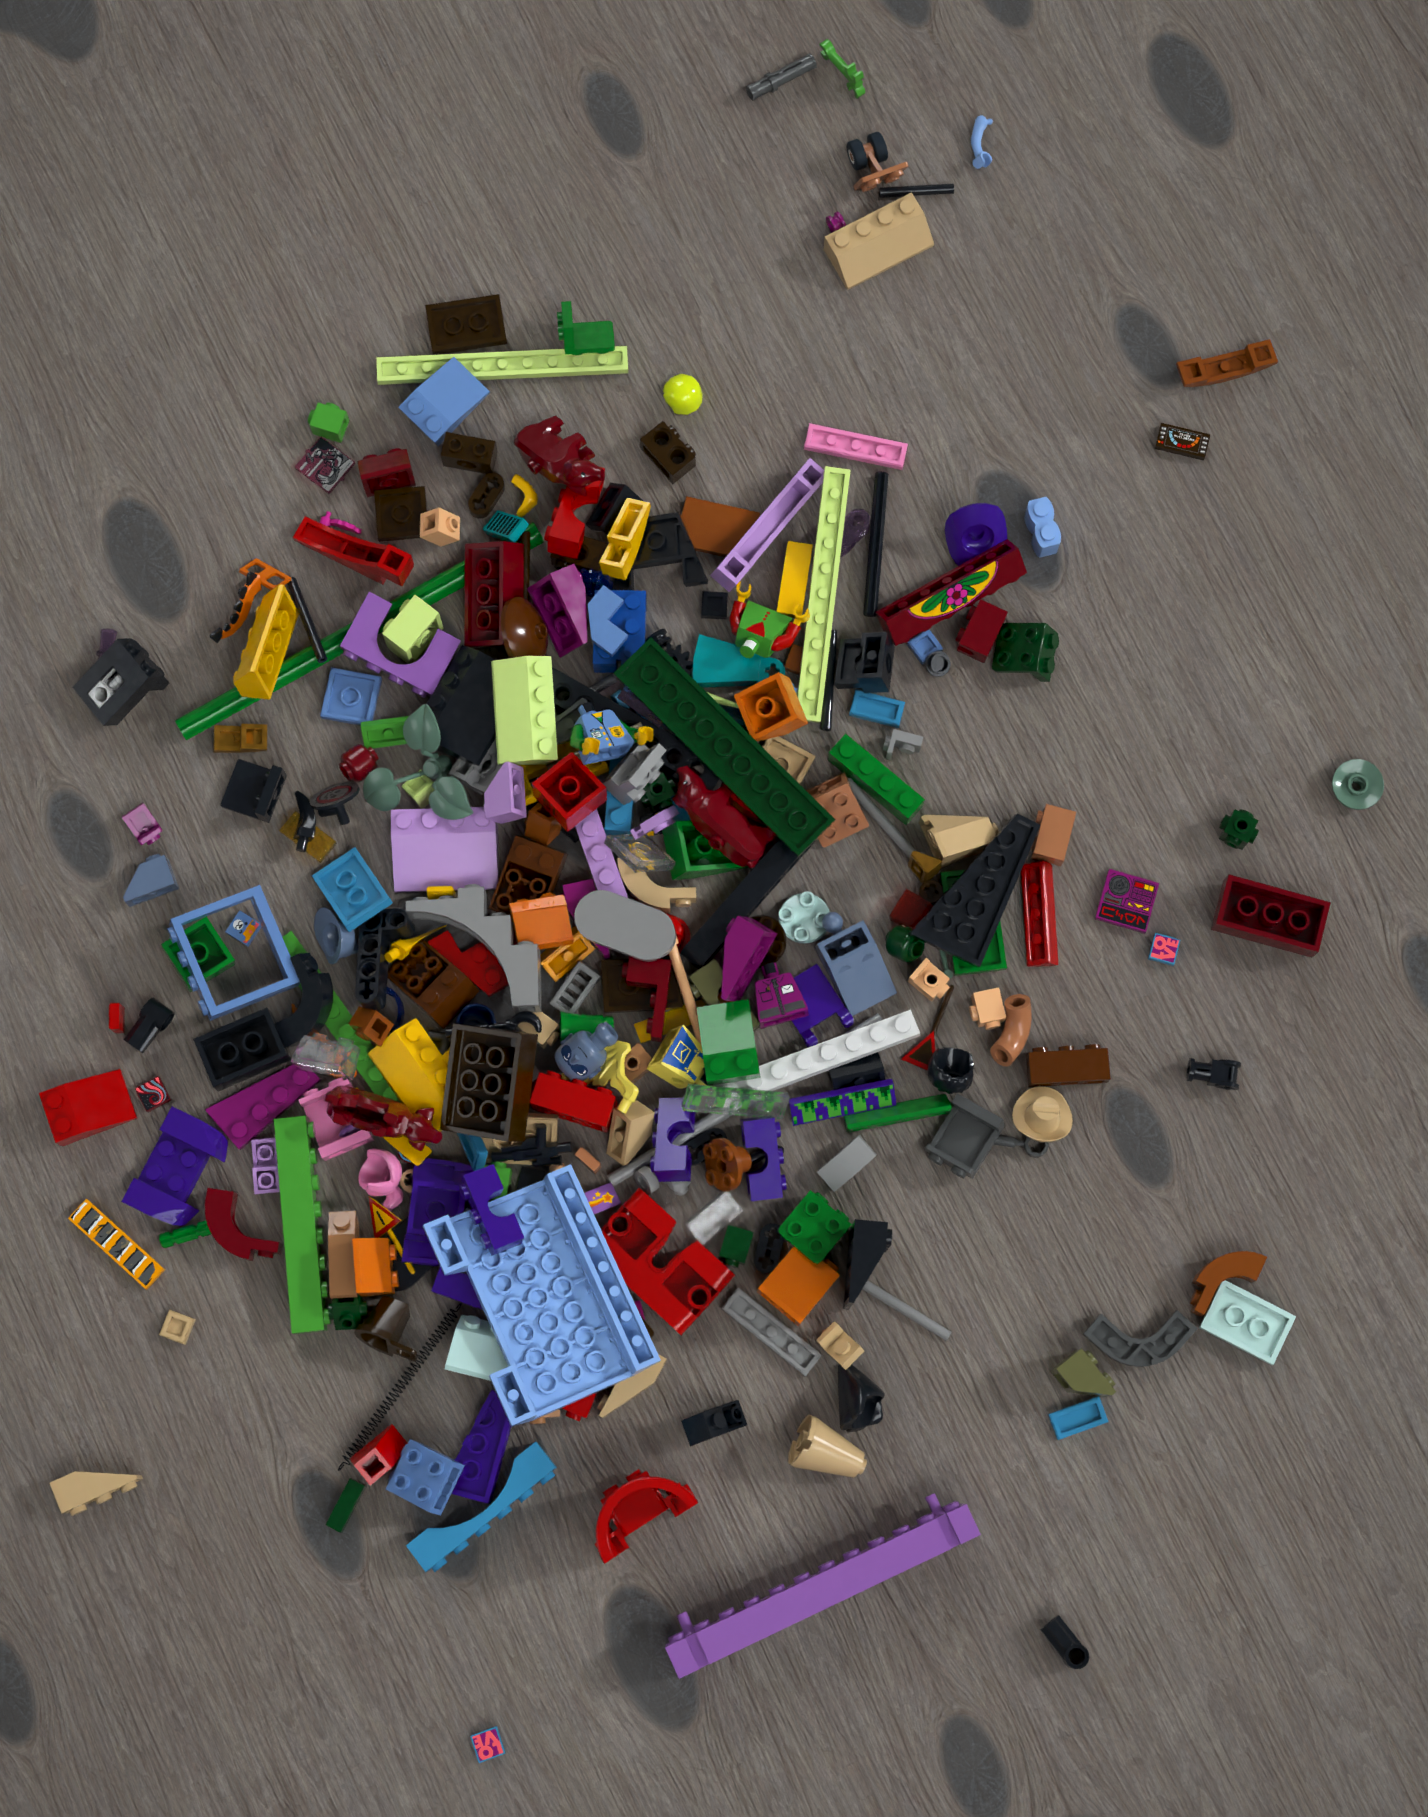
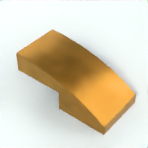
M241 723V726L214 725L213 753L267 751L266 724Z

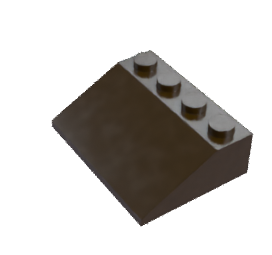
M453 1023L440 1130L507 1142L525 1141L538 1034Z

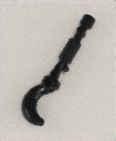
M530 1011L518 1012L512 1019H506V1023L472 1025L514 1031L518 1024L528 1022L534 1026L536 1032L540 1033L542 1031L539 1017ZM453 1027L446 1028L447 1039L451 1038Z

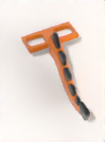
M257 558L239 569V572L247 577L244 587L238 590L240 599L234 605V610L237 612L230 616V625L226 623L223 630L219 627L210 634V638L218 643L221 639L234 634L242 626L250 612L254 596L262 590L261 585L270 590L278 586L267 581L269 578L278 576L284 580L279 584L286 585L291 581V577ZM253 565H258L264 570L260 573H253L247 569Z

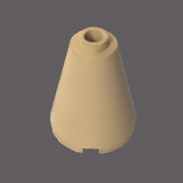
M807 1415L803 1419L797 1430L800 1435L797 1441H792L788 1455L789 1464L795 1468L852 1478L856 1477L857 1474L861 1475L867 1464L863 1451L816 1416Z

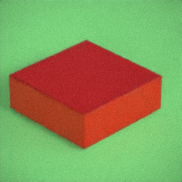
M110 1003L109 1029L115 1034L125 1033V1007L120 1003Z

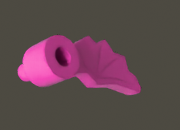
M328 511L325 516L321 517L319 522L328 527L330 525L359 535L362 531L346 521L330 519L331 512Z

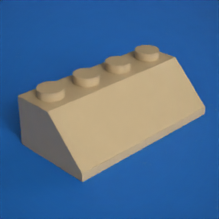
M911 192L825 236L823 250L845 287L849 290L933 247L934 241L925 214Z

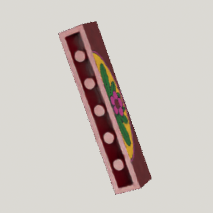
M1006 539L878 610L876 614L883 632L888 633L895 646L906 643L920 632L929 630L938 622L951 618L956 612L974 605L976 601L983 597L992 595L1001 587L1017 581L1027 573L1019 548Z

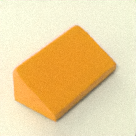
M576 926L571 929L574 938L573 944L548 948L540 954L541 966L554 982H557L575 967L578 961L583 960L595 950L591 942L583 937Z

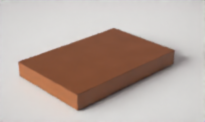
M686 496L681 517L696 551L726 557L760 517V513Z

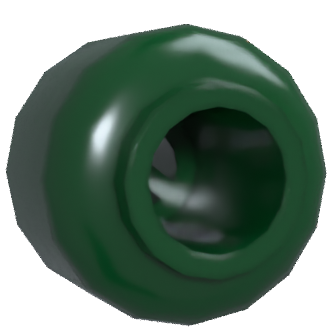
M902 924L890 930L885 938V946L889 955L903 962H911L919 958L925 949V943L908 935L913 928Z

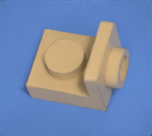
M833 1322L817 1338V1342L824 1351L845 1370L864 1352L863 1348L845 1333L836 1322Z

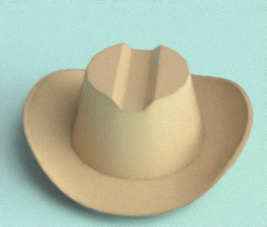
M1038 1086L1025 1091L1016 1101L1012 1113L1016 1128L1025 1136L1035 1141H1057L1067 1136L1072 1128V1113L1067 1101L1062 1094L1050 1087Z

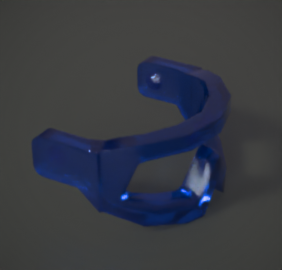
M387 987V995L395 998L398 1005L397 1020L390 1030V1033H392L403 1023L405 1012L404 1004L399 995L393 989Z

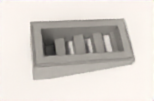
M583 960L578 961L549 1004L559 1011L575 1014L600 980L602 974ZM582 970L592 979L589 982L578 973ZM576 979L586 988L584 990L580 989L572 983L573 980ZM567 988L577 993L579 998L576 999L567 993ZM561 996L574 1004L572 1008L559 1000Z

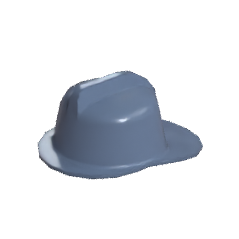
M326 907L320 908L315 915L314 931L328 962L333 965L340 958H346L351 954L358 953V943L355 938L354 929L348 932L344 924L337 921L330 909Z

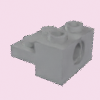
M496 740L492 743L479 766L457 759L449 774L458 779L466 788L483 795L502 767V765L497 764Z
M659 743L651 748L645 745H634L603 781V784L623 805L631 801L636 803L645 794L646 791L643 788L647 783L651 784L659 777L660 772L658 770L664 764L661 757L667 750Z

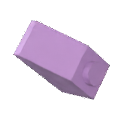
M505 762L484 793L486 819L502 824L527 817L523 767L511 762Z

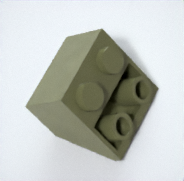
M1081 1348L1074 1351L1050 1370L1068 1393L1101 1397L1111 1396L1116 1393L1113 1388L1115 1382L1108 1373H1101L1095 1366L1098 1361L1089 1350L1083 1351Z

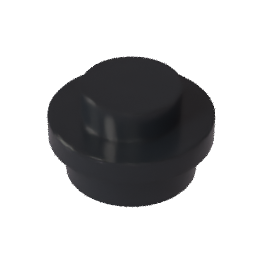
M942 651L930 653L925 660L926 670L932 676H944L950 669V658Z

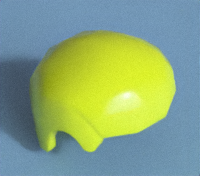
M678 374L671 377L664 385L663 396L665 402L672 408L674 413L688 415L696 411L702 404V390L694 377Z

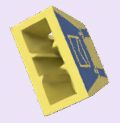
M684 1025L669 1030L647 1069L679 1089L686 1088L694 1083L698 1086L708 1085L705 1070H703L704 1060L701 1044Z

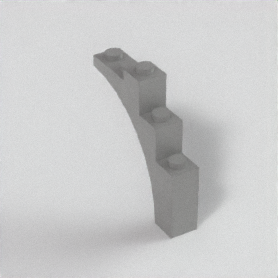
M468 884L465 888H458V898L445 895L440 896L439 899L429 900L426 897L413 898V901H406V913L411 919L433 920L450 924L469 933L488 948L497 958L506 974L515 1014L522 1011L542 1012L541 959L538 944H534L531 941H521L518 945H514V927L511 915L497 912L488 916L487 893L484 887H480L477 884Z

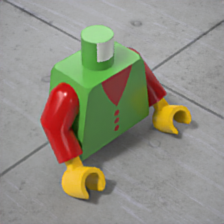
M740 581L736 585L738 598L737 601L734 600L729 622L732 634L736 636L735 644L737 647H740L741 655L745 658H752L754 654L768 658L774 652L789 648L801 629L799 627L800 624L809 620V609L807 608L805 614L798 615L802 607L801 604H797L793 609L795 619L792 623L793 618L749 600L747 604L744 603L745 599L751 595V584H749L747 592H741L739 590L741 587Z

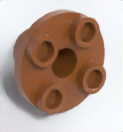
M726 1138L714 1139L703 1147L707 1183L710 1186L714 1185L724 1192L736 1189L741 1183L743 1173L748 1172L751 1168L752 1160L750 1153L743 1147L735 1146Z

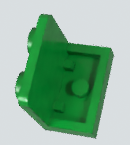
M571 301L561 302L562 312H557L559 341L564 340L565 355H582L583 353L605 354L615 350L613 322L573 323Z
M810 1190L779 1227L778 1232L813 1263L819 1264L849 1230L852 1224L848 1222L849 1218L838 1209L835 1211L830 1207L828 1200L818 1192L813 1193Z

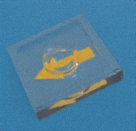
M632 834L607 835L604 842L635 873L673 870L676 863L646 834L636 840Z

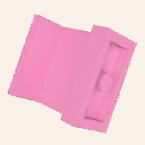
M335 1079L328 1083L329 1087L320 1091L318 1088L309 1090L303 1094V1098L299 1099V1103L304 1108L310 1122H314L315 1138L319 1145L318 1150L324 1161L374 1141L372 1133L364 1130L344 1138L340 1137V1131L347 1125L342 1126L334 1123L326 1112L328 1102L325 1101V1096L327 1092L332 1091L337 1086L353 1087L348 1079Z

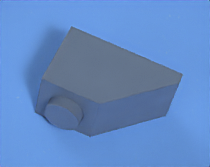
M160 854L149 856L145 859L146 862L139 864L123 896L125 903L129 907L179 889L170 861L165 855L160 856Z

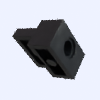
M887 632L862 633V638L840 639L835 677L837 689L862 688L864 693L890 691L895 646Z

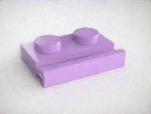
M673 805L630 830L635 840L652 830L656 834L673 824V817L678 815L679 812Z

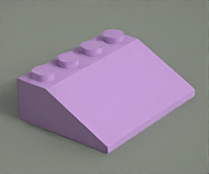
M471 807L472 815L457 820L441 818L433 812L432 808L391 810L394 892H427L428 886H452L454 891H458V888H465L468 884L480 885L485 890H495L499 881L498 823L486 819L484 807Z

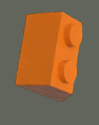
M779 672L734 695L747 730L756 741L787 735L808 724L790 678Z
M389 1238L352 1239L356 1293L362 1297L395 1294V1287H399L398 1271H393V1260H397L396 1244H391Z

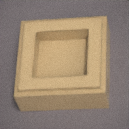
M169 1310L159 1335L186 1345L196 1319Z

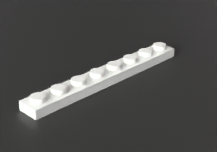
M910 1009L760 1065L761 1078L713 1086L735 1089L730 1092V1095H726L722 1110L729 1108L731 1101H734L732 1106L736 1105L739 1093H737L738 1089L772 1092L919 1037L920 1031ZM758 1093V1095H754V1098L760 1096L761 1093Z

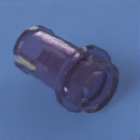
M101 629L100 647L96 651L98 659L116 641V630Z

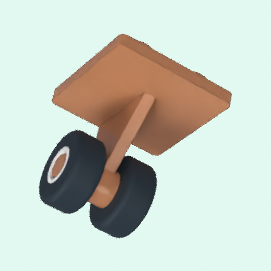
M880 132L869 134L866 144L862 145L859 139L849 141L846 145L852 167L858 171L866 168L868 164L871 171L870 175L862 177L853 186L855 191L862 189V192L872 190L881 181H885V184L894 182L904 175L903 171L909 167L908 162H904L882 170L879 163L888 159V150Z

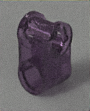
M854 509L845 517L840 557L845 556L851 551L856 543L869 532L870 516L864 509ZM856 520L858 523L863 521V526L860 524L854 526V521Z

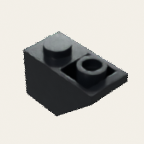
M739 1400L681 1420L690 1446L747 1426Z

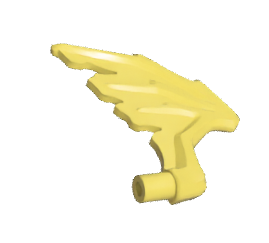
M617 1041L614 1045L605 1048L607 1058L603 1066L600 1067L602 1070L592 1079L587 1078L584 1082L588 1084L592 1082L594 1086L600 1085L605 1087L610 1081V1086L616 1088L623 1097L617 1109L626 1114L632 1102L635 1103L639 1089L625 1076L624 1062L626 1055L631 1052L630 1043ZM563 1073L561 1074L564 1080L570 1081Z

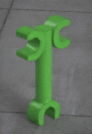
M829 39L819 44L823 49L820 52L825 60L829 59L849 81L847 83L848 90L853 89L857 99L864 95L863 72H857L854 62L847 65L836 53Z

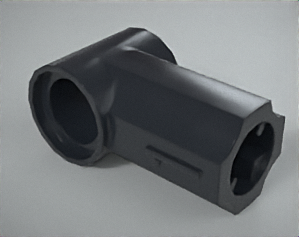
M155 998L149 999L139 1013L140 1018L123 1040L141 1053H144L159 1031L162 1032L168 1027L174 1018L175 1012Z
M1059 1615L1040 1629L1061 1656L1066 1666L1072 1669H1081L1087 1665L1089 1661L1087 1648L1080 1643ZM1073 1648H1078L1083 1655L1082 1661L1076 1665L1069 1660V1652Z

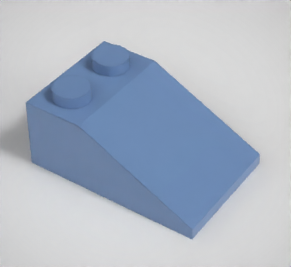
M453 357L417 387L398 408L427 437L439 446L444 441L445 433H452L485 399L490 391Z

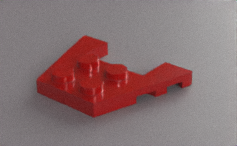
M448 930L428 941L430 946L464 973L488 997L509 986L506 974L497 958L483 943L480 942L461 952ZM514 932V945H517L516 937H515V932Z

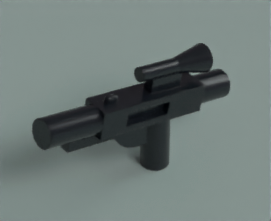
M537 1124L536 1136L526 1138L522 1144L502 1146L501 1151L491 1152L492 1162L514 1160L515 1162L537 1159V1161H532L533 1167L562 1165V1156L559 1154L572 1152L571 1142L546 1143V1125Z

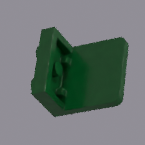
M1003 623L997 636L992 669L997 673H1030L1040 682H1050L1051 673H1053L1055 668V651L1059 645L1058 633L1046 623Z

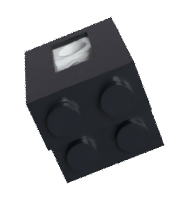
M132 638L117 639L73 686V689L103 726L118 725L149 691L164 690L169 682L164 677L163 670L149 658V653Z

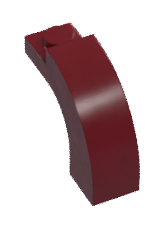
M207 1188L205 1217L208 1228L218 1244L233 1255L248 1261H253L255 1251H258L257 1256L273 1258L274 1254L281 1255L282 1243L250 1238L239 1230L235 1220L237 1193Z

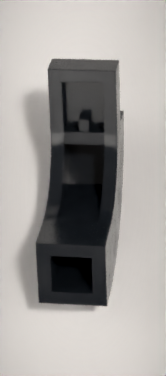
M300 953L290 958L302 986V1000L294 1014L275 1023L285 1048L298 1046L314 1037L325 1025L332 1009L333 985L330 974L318 973L317 961L310 953Z

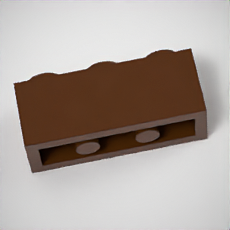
M1100 1044L1085 1045V1049L1074 1050V1046L1058 1047L1059 1051H1048V1047L1032 1048V1052L1026 1055L1028 1087L1107 1083L1111 1079L1108 1048H1101Z

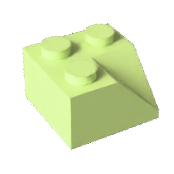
M416 595L411 600L407 599L404 601L399 609L400 613L395 619L391 618L383 627L384 632L382 633L387 648L407 664L414 663L419 659L430 645L437 629H444L439 612Z

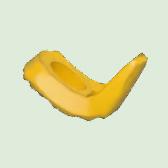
M515 474L511 482L525 494V498L516 513L518 517L522 518L537 505L538 495L529 482Z

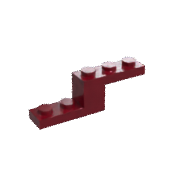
M629 956V962L623 963L622 978H626L627 986L657 989V992H651L650 1007L654 1008L653 1018L648 1017L646 1033L651 1034V1041L662 1042L672 961L656 959V961L645 962Z

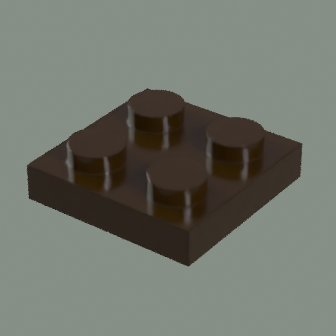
M425 486L374 490L378 541L420 538V514L427 512Z

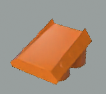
M549 892L542 894L538 899H521L514 903H509L517 945L521 941H531L534 944H538L539 950L573 944L574 938L564 895L556 896Z

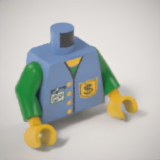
M586 702L578 707L581 716L571 730L570 746L579 751L583 765L625 757L634 742L641 746L645 745L646 741L652 742L654 731L651 727L647 726L638 729L631 728L618 719L612 710L596 712L592 703Z

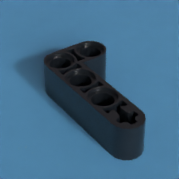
M402 908L383 909L359 927L355 997L363 1008L373 1009L378 1012L383 1010L386 1004L389 963L384 955L389 951L390 942L399 939H409L415 933V924Z

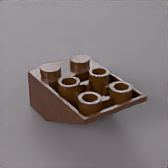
M516 835L488 909L511 915L509 903H514L521 899H538L542 894L553 893L568 854Z
M423 939L412 947L407 957L403 960L398 959L388 969V979L443 1029L479 992V989L464 973Z

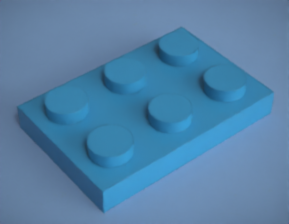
M356 847L312 875L348 932L393 903Z

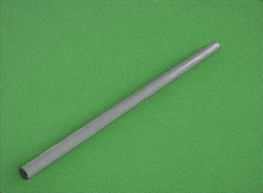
M877 1013L844 1034L883 1019ZM760 1096L750 1099L748 1106L758 1101ZM735 1105L731 1109L726 1108L722 1110V1108H718L695 1122L694 1133L678 1135L674 1139L673 1145H684L742 1109H734ZM653 1147L630 1161L628 1165L622 1166L608 1174L607 1177L613 1187L634 1175L642 1167L649 1166L651 1157L655 1156V1148Z

